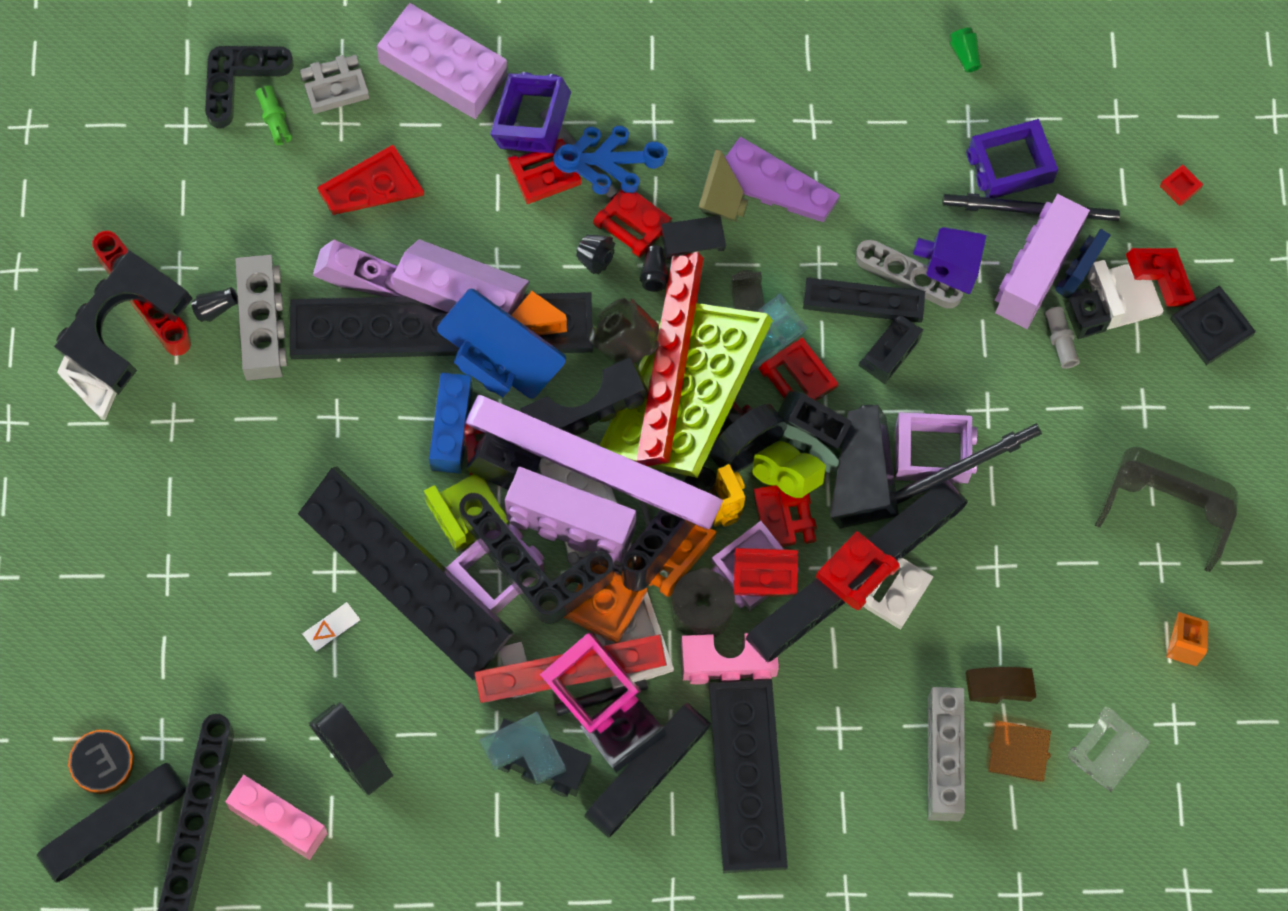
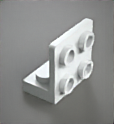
M1105 260L1093 263L1087 278L1092 292L1098 291L1106 314L1110 316L1111 321L1107 330L1162 315L1163 308L1152 280H1135L1129 264L1108 269Z

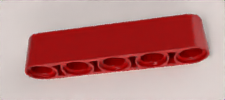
M109 230L99 232L92 241V246L100 264L110 275L115 261L121 255H125L128 249L120 238ZM107 246H115L109 252L102 251ZM129 301L169 354L180 356L190 349L191 339L180 317L175 322L165 315L159 319H154L152 316L159 312L158 310L142 301ZM174 334L182 335L177 341H169V338Z

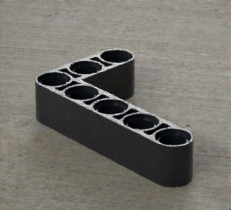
M469 493L461 499L459 508L465 526L541 622L546 624L558 622L612 582L614 577L613 560L604 551L590 553L551 582L481 494ZM472 507L482 509L480 514L476 516L467 514V511ZM491 530H497L501 533L495 539L485 537ZM514 553L519 556L516 562L508 563L504 561V557L508 554ZM602 564L608 569L602 574H596L592 571V568ZM528 577H534L538 580V583L532 587L522 584ZM575 582L583 586L578 592H570L566 589L569 584ZM546 601H553L557 604L556 608L551 611L543 610L541 605Z

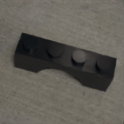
M629 357L603 369L602 384L598 393L589 402L581 406H561L546 396L520 408L522 413L570 434L578 435L587 431L590 425L598 421L606 422L615 418L617 412L626 408L634 409L641 406L648 397V390L638 366Z

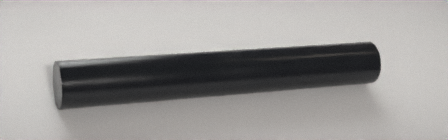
M646 679L634 682L641 691L648 689ZM625 686L615 689L610 687L575 699L583 708L614 700L627 691V688ZM563 702L554 704L557 716L571 713Z

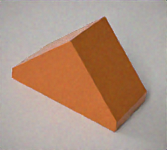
M533 291L529 293L511 315L537 335L567 332L566 314Z
M1178 612L1166 657L1196 667L1208 650L1209 621Z

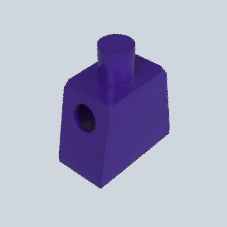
M942 227L939 228L934 242L918 237L913 255L929 259L926 271L928 277L970 294L979 274L987 235Z

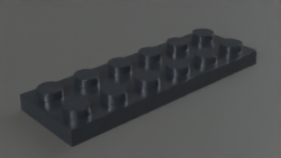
M772 680L709 683L723 873L787 870Z

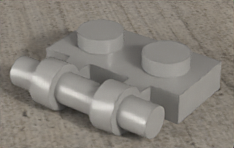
M356 54L348 57L344 55L335 57L336 60L319 64V62L311 63L310 67L300 70L303 81L312 78L315 80L304 84L313 114L369 99L361 68L349 71V68L359 66ZM338 71L340 73L338 75H334L327 78L323 77V75H327Z

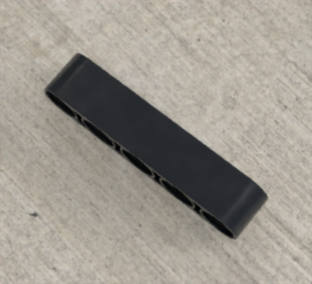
M702 467L698 478L687 476L683 481L715 496L716 475L709 468ZM661 509L624 555L622 560L623 585L632 591L644 590L696 524Z
M688 702L685 703L664 725L663 729L667 734L633 759L592 804L584 817L605 836L610 838L701 739L712 723Z
M164 763L48 843L37 853V858L55 883L60 882L173 804L185 794L187 787L170 763Z

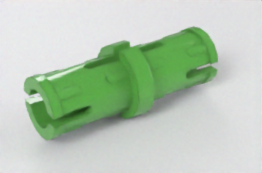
M264 86L267 98L262 88L255 92L263 110L262 118L264 123L268 124L274 144L283 145L280 133H282L286 143L292 139V135L284 120L286 114L284 109L279 107L274 88L272 86Z

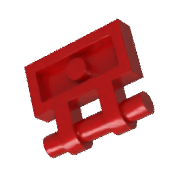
M777 485L753 490L759 522L762 521L782 547L796 545L795 533L799 532L803 533L806 544L817 541L815 535L817 525L815 519L811 517L809 508L811 498L809 493L802 498H795L786 495ZM789 507H797L800 520L792 521Z

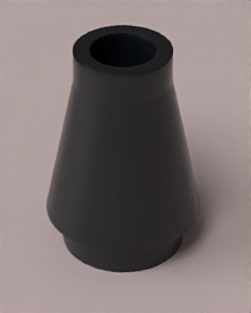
M653 245L646 249V256L639 280L645 290L658 292L665 289L669 276L664 258V249Z
M232 287L198 294L196 299L191 302L192 310L200 322H211L229 308L238 304V295Z

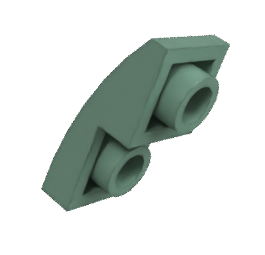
M787 424V429L783 435L784 442L794 446L799 452H805V449L810 450L809 454L819 458L826 465L825 473L829 474L830 470L838 471L839 460L824 444L808 433Z

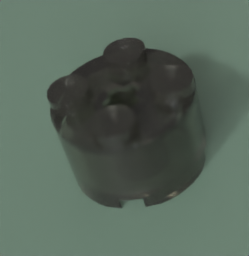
M621 298L612 302L599 314L598 317L601 321L597 328L592 325L589 332L591 344L613 364L629 357L636 363L645 355L653 354L659 346V342L656 340L659 334L658 323L634 299L627 301L625 298Z
M704 567L685 574L675 585L672 594L671 613L674 624L686 636L713 635L717 637L730 624L735 604L734 591L725 577L709 568ZM697 602H707L708 607H706L705 605H701L700 607H698Z

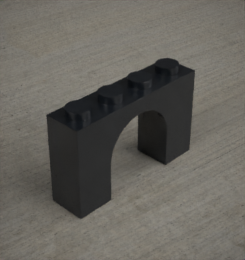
M128 250L125 255H121L115 261L113 271L107 279H103L97 284L94 295L89 302L80 306L72 324L59 333L54 347L66 358L119 395L137 370L131 363L105 345L102 336V326L107 314L120 303L136 300L149 304L175 322L193 298L186 289Z

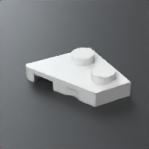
M64 356L57 373L100 419L105 420L117 393Z

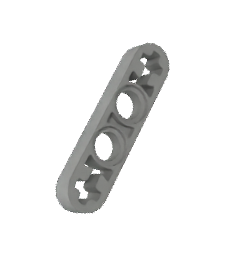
M865 240L858 245L855 259L861 268L904 289L925 291V299L947 309L954 308L961 302L963 292L940 282L936 293L932 292L937 280L930 277V285L921 287L916 284L914 278L917 275L924 274L927 276V265L874 240ZM869 250L874 251V255L869 260L864 258L865 253ZM882 256H886L883 266H879ZM893 261L900 262L904 267V271L900 274H894L889 271L887 265ZM949 288L953 289L954 294L950 298H946L945 292Z

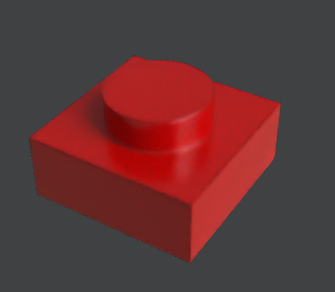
M1183 164L1160 184V187L1179 206H1182L1200 191L1203 186Z

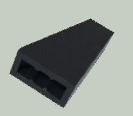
M863 405L857 410L848 412L847 419L851 420L852 423L843 439L830 511L832 520L840 529L899 515L887 417L878 405Z

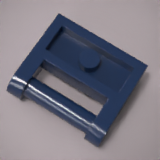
M1100 229L1095 237L1091 235L1087 237L1080 247V255L1077 259L1074 258L1067 269L1065 279L1060 280L1055 290L1058 294L1066 298L1071 297L1085 278L1111 234Z

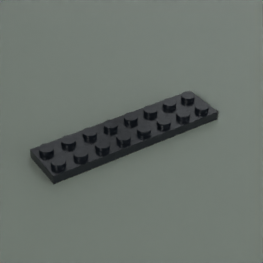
M339 467L330 469L298 512V515L472 680L476 679L475 672L485 670L514 632Z

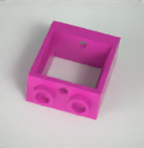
M592 632L586 634L540 674L589 733L594 732L596 729L599 733H602L615 722L611 717L619 709H622L625 713L639 701L636 697L641 691ZM592 649H594L628 690L594 720L558 679Z

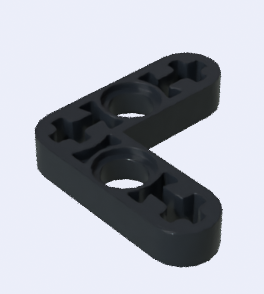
M219 46L212 49L208 55L205 112L209 124L215 128H225L232 122L234 115L235 76H285L294 67L290 50L282 46ZM248 56H256L259 59L257 65L253 67L245 66L243 61ZM220 57L226 58L223 66L224 73L220 72L218 62ZM263 57H267V58H268V60H267L268 66H265V62H264V58H263ZM278 57H284L282 65L278 66L276 64ZM222 81L229 85L228 89L222 93H217L213 90V86L217 82ZM217 102H222L224 112L220 118L215 116L218 112Z

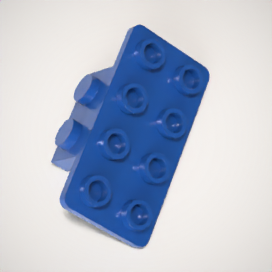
M472 288L463 294L437 327V332L459 348L453 363L458 365L463 373L472 375L483 383L487 390L497 393L502 398L509 392L511 386L528 398H535L566 362V356Z

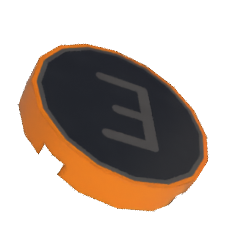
M95 730L85 734L75 742L69 754L68 767L72 778L82 789L92 793L107 794L118 790L128 781L132 765L134 764V757L131 747L121 735L110 730Z

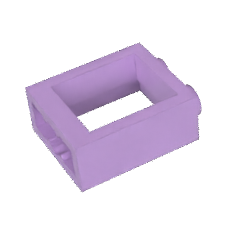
M899 412L895 433V480L919 481L943 469L938 467L911 466V431L961 433L960 460L972 455V445L977 443V427L972 426V416ZM977 466L948 481L950 483L968 484L972 473L976 474Z
M511 524L507 525L544 572V557L540 551L533 545L528 547L521 540L523 538L521 532ZM491 530L485 537L495 539L501 533L497 530ZM476 541L449 564L446 569L496 615L518 595V592L510 585L493 600L466 572L469 567L486 553L478 541ZM528 577L522 584L529 586L536 578Z

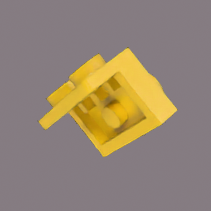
M729 464L719 468L717 472L716 492L723 502L714 519V527L721 524L724 527L734 524L740 519L739 516L742 515L746 497L742 490L745 488L744 482L738 472L733 473Z

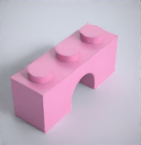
M749 633L744 635V651L735 658H725L718 654L714 647L713 635L682 636L681 639L683 681L690 680L691 684H706L710 679H721L722 682L740 681V678H753V681L771 680L772 677H777L779 669L778 657L767 663L747 642L746 637Z
M245 775L242 776L225 801L232 812L256 827L259 825L278 837L283 844L308 860L312 858L328 834L323 824Z

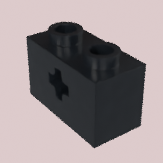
M790 390L778 411L779 415L788 425L808 433L825 446L837 449L852 423L851 420L809 396Z

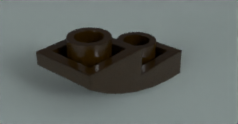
M988 667L970 669L965 672L969 701L997 704L1003 699L1031 702L1037 697L1032 668Z

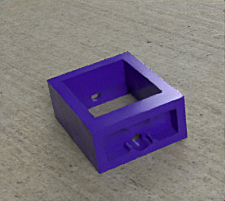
M528 72L508 74L490 134L500 149L554 153L571 91L563 77L555 74H548L547 76L533 75ZM523 95L552 97L543 128L514 126Z
M1039 119L972 136L970 146L967 148L968 161L971 166L975 165L978 173L976 175L977 185L980 191L985 192L987 198H998L1054 183L1058 172L1057 164ZM1025 139L1036 169L996 179L985 149Z

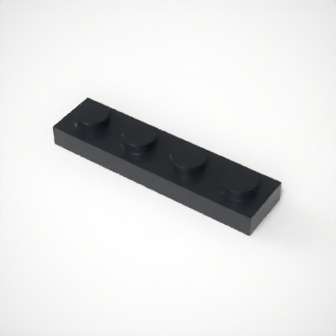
M807 277L803 309L891 320L901 315L910 322L922 323L925 291Z

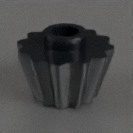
M587 234L579 242L576 257L592 274L599 275L611 263L615 253L613 237Z

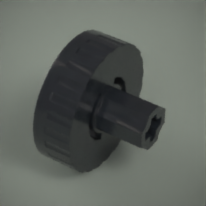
M734 401L722 425L723 433L714 442L709 455L719 468L729 464L733 473L740 472L754 463L755 454L779 441L787 429V423L771 404L760 405L745 414Z

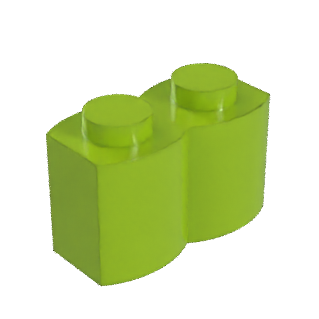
M777 441L755 454L752 474L765 484L777 485L789 496L802 498L823 484L826 465L819 458L811 454L800 453L789 443Z

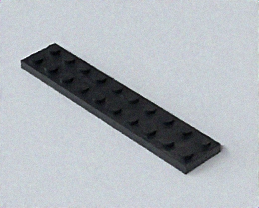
M591 292L537 294L566 314L567 332L538 336L562 353H592ZM524 294L520 304L529 294ZM409 297L290 299L291 360L456 356L459 348L437 332L439 323L448 312Z

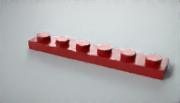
M661 634L604 646L627 674L667 666ZM592 649L558 679L564 686L616 675ZM563 654L475 672L480 703L552 689L540 674Z

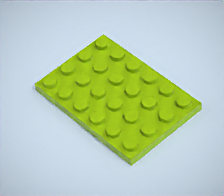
M696 303L670 461L667 464L647 467L698 478L773 321L768 314ZM660 324L638 366L648 392ZM647 399L637 408H626L617 412L616 417L611 420L599 446L637 462Z

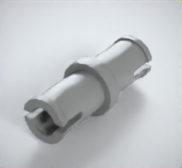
M1063 307L1051 308L1045 312L1052 334L1050 336L1051 344L1056 347L1061 368L1075 367L1080 363V360L1077 357L1073 343L1074 333L1068 327Z

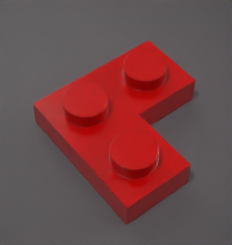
M1132 248L1126 253L1134 279L1157 280L1166 306H1187L1196 300L1177 248Z

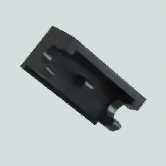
M721 215L662 224L661 238L666 259H670L676 254L717 248L718 251L726 249Z
M898 315L867 355L859 362L858 366L883 384H886L920 342L924 329L916 326L905 317Z
M486 432L484 437L475 446L473 451L476 453L469 461L466 470L509 490L518 467L537 473L541 457Z

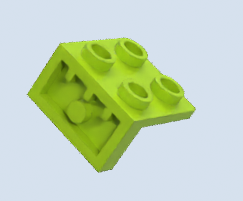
M475 474L440 493L435 485L424 490L427 506L456 553L477 541L461 518L459 504L465 495L469 493L481 494L507 525L509 523L485 480ZM472 507L467 511V514L476 516L480 514L482 509Z

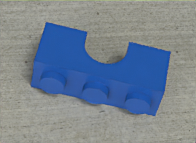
M440 374L429 455L431 471L462 474L465 451V421L470 413L473 391L470 375Z

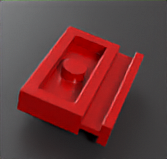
M735 548L734 595L794 597L797 594L798 550Z

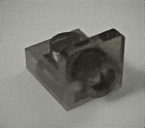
M743 270L732 275L730 288L734 309L766 313L761 285V272Z

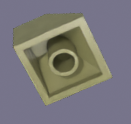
M716 149L698 207L703 213L713 216L721 215L723 219L737 222L739 216L744 217L748 200L744 199L745 193L722 151Z

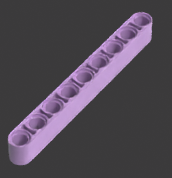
M482 395L477 396L465 421L466 424L484 433L489 432L537 456L709 530L723 500L708 492Z

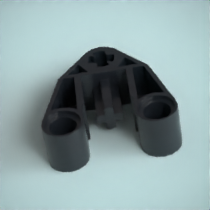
M341 702L336 705L332 704L309 722L314 733L367 796L393 777L392 772L379 752Z

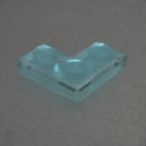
M538 712L480 739V744L494 771L521 757L524 758L537 785L566 771V767Z

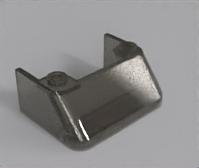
M1141 447L1127 449L1119 461L1095 526L1101 527L1111 509L1118 488L1137 492L1146 485L1204 508L1207 521L1219 528L1204 568L1205 571L1210 572L1222 556L1237 515L1238 492L1235 487L1228 482Z

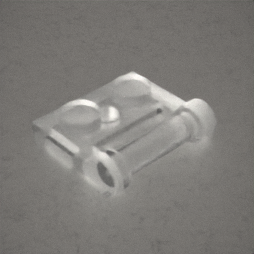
M1104 707L1099 713L1100 719L1077 747L1071 748L1067 753V757L1108 791L1112 792L1150 744V741L1124 722L1114 710ZM1109 727L1113 728L1117 732L1097 759L1092 762L1087 757V754Z

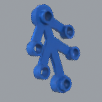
M616 126L613 128L609 138L594 153H583L588 147L597 146L601 137L599 129L587 127L584 130L583 136L574 145L566 144L556 150L553 157V162L559 170L566 173H578L592 183V189L597 194H606L609 191L611 180L607 175L598 174L587 165L598 166L620 181L621 189L624 192L635 193L640 183L639 177L633 173H628L616 164L644 163L647 167L655 169L664 164L667 149L659 142H649L646 144L644 151L612 152L617 146L625 145L629 138V131L626 127ZM626 182H632L634 185H629Z

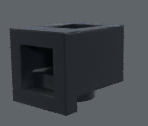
M1081 289L1071 295L1072 298L1068 300L1065 309L1077 339L1106 332L1111 319L1106 314L1098 291L1089 293L1088 289ZM1090 307L1091 311H1087L1085 308Z

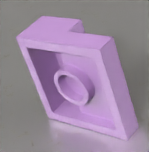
M762 521L758 522L712 557L714 567L711 569V572L721 584L727 582L733 589L730 596L739 608L746 606L749 611L769 596L734 595L735 548L784 550Z

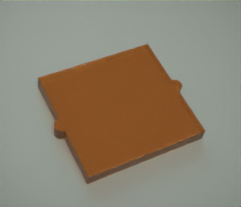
M996 720L993 742L989 745L991 757L988 772L1044 782L1046 763L1051 757L1050 753H1048L1051 731Z

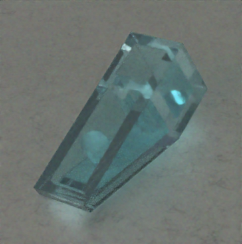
M781 293L756 311L768 314L773 321L746 377L808 329Z

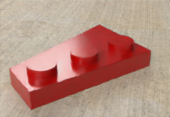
M394 145L387 147L317 187L319 195L332 215L424 196V190Z

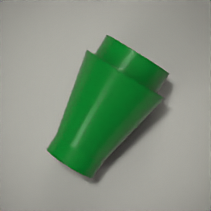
M966 27L950 34L951 41L949 44L961 62L965 73L980 69L982 66L979 58L977 33H973L971 27Z

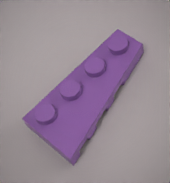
M739 137L726 156L745 195L760 199L761 203L771 206L776 204L787 208L789 212L824 222L839 200L840 195L742 137Z

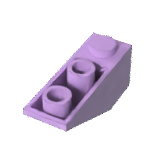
M334 239L320 249L312 276L339 287L383 297H407L396 293L394 289L393 275L398 266Z

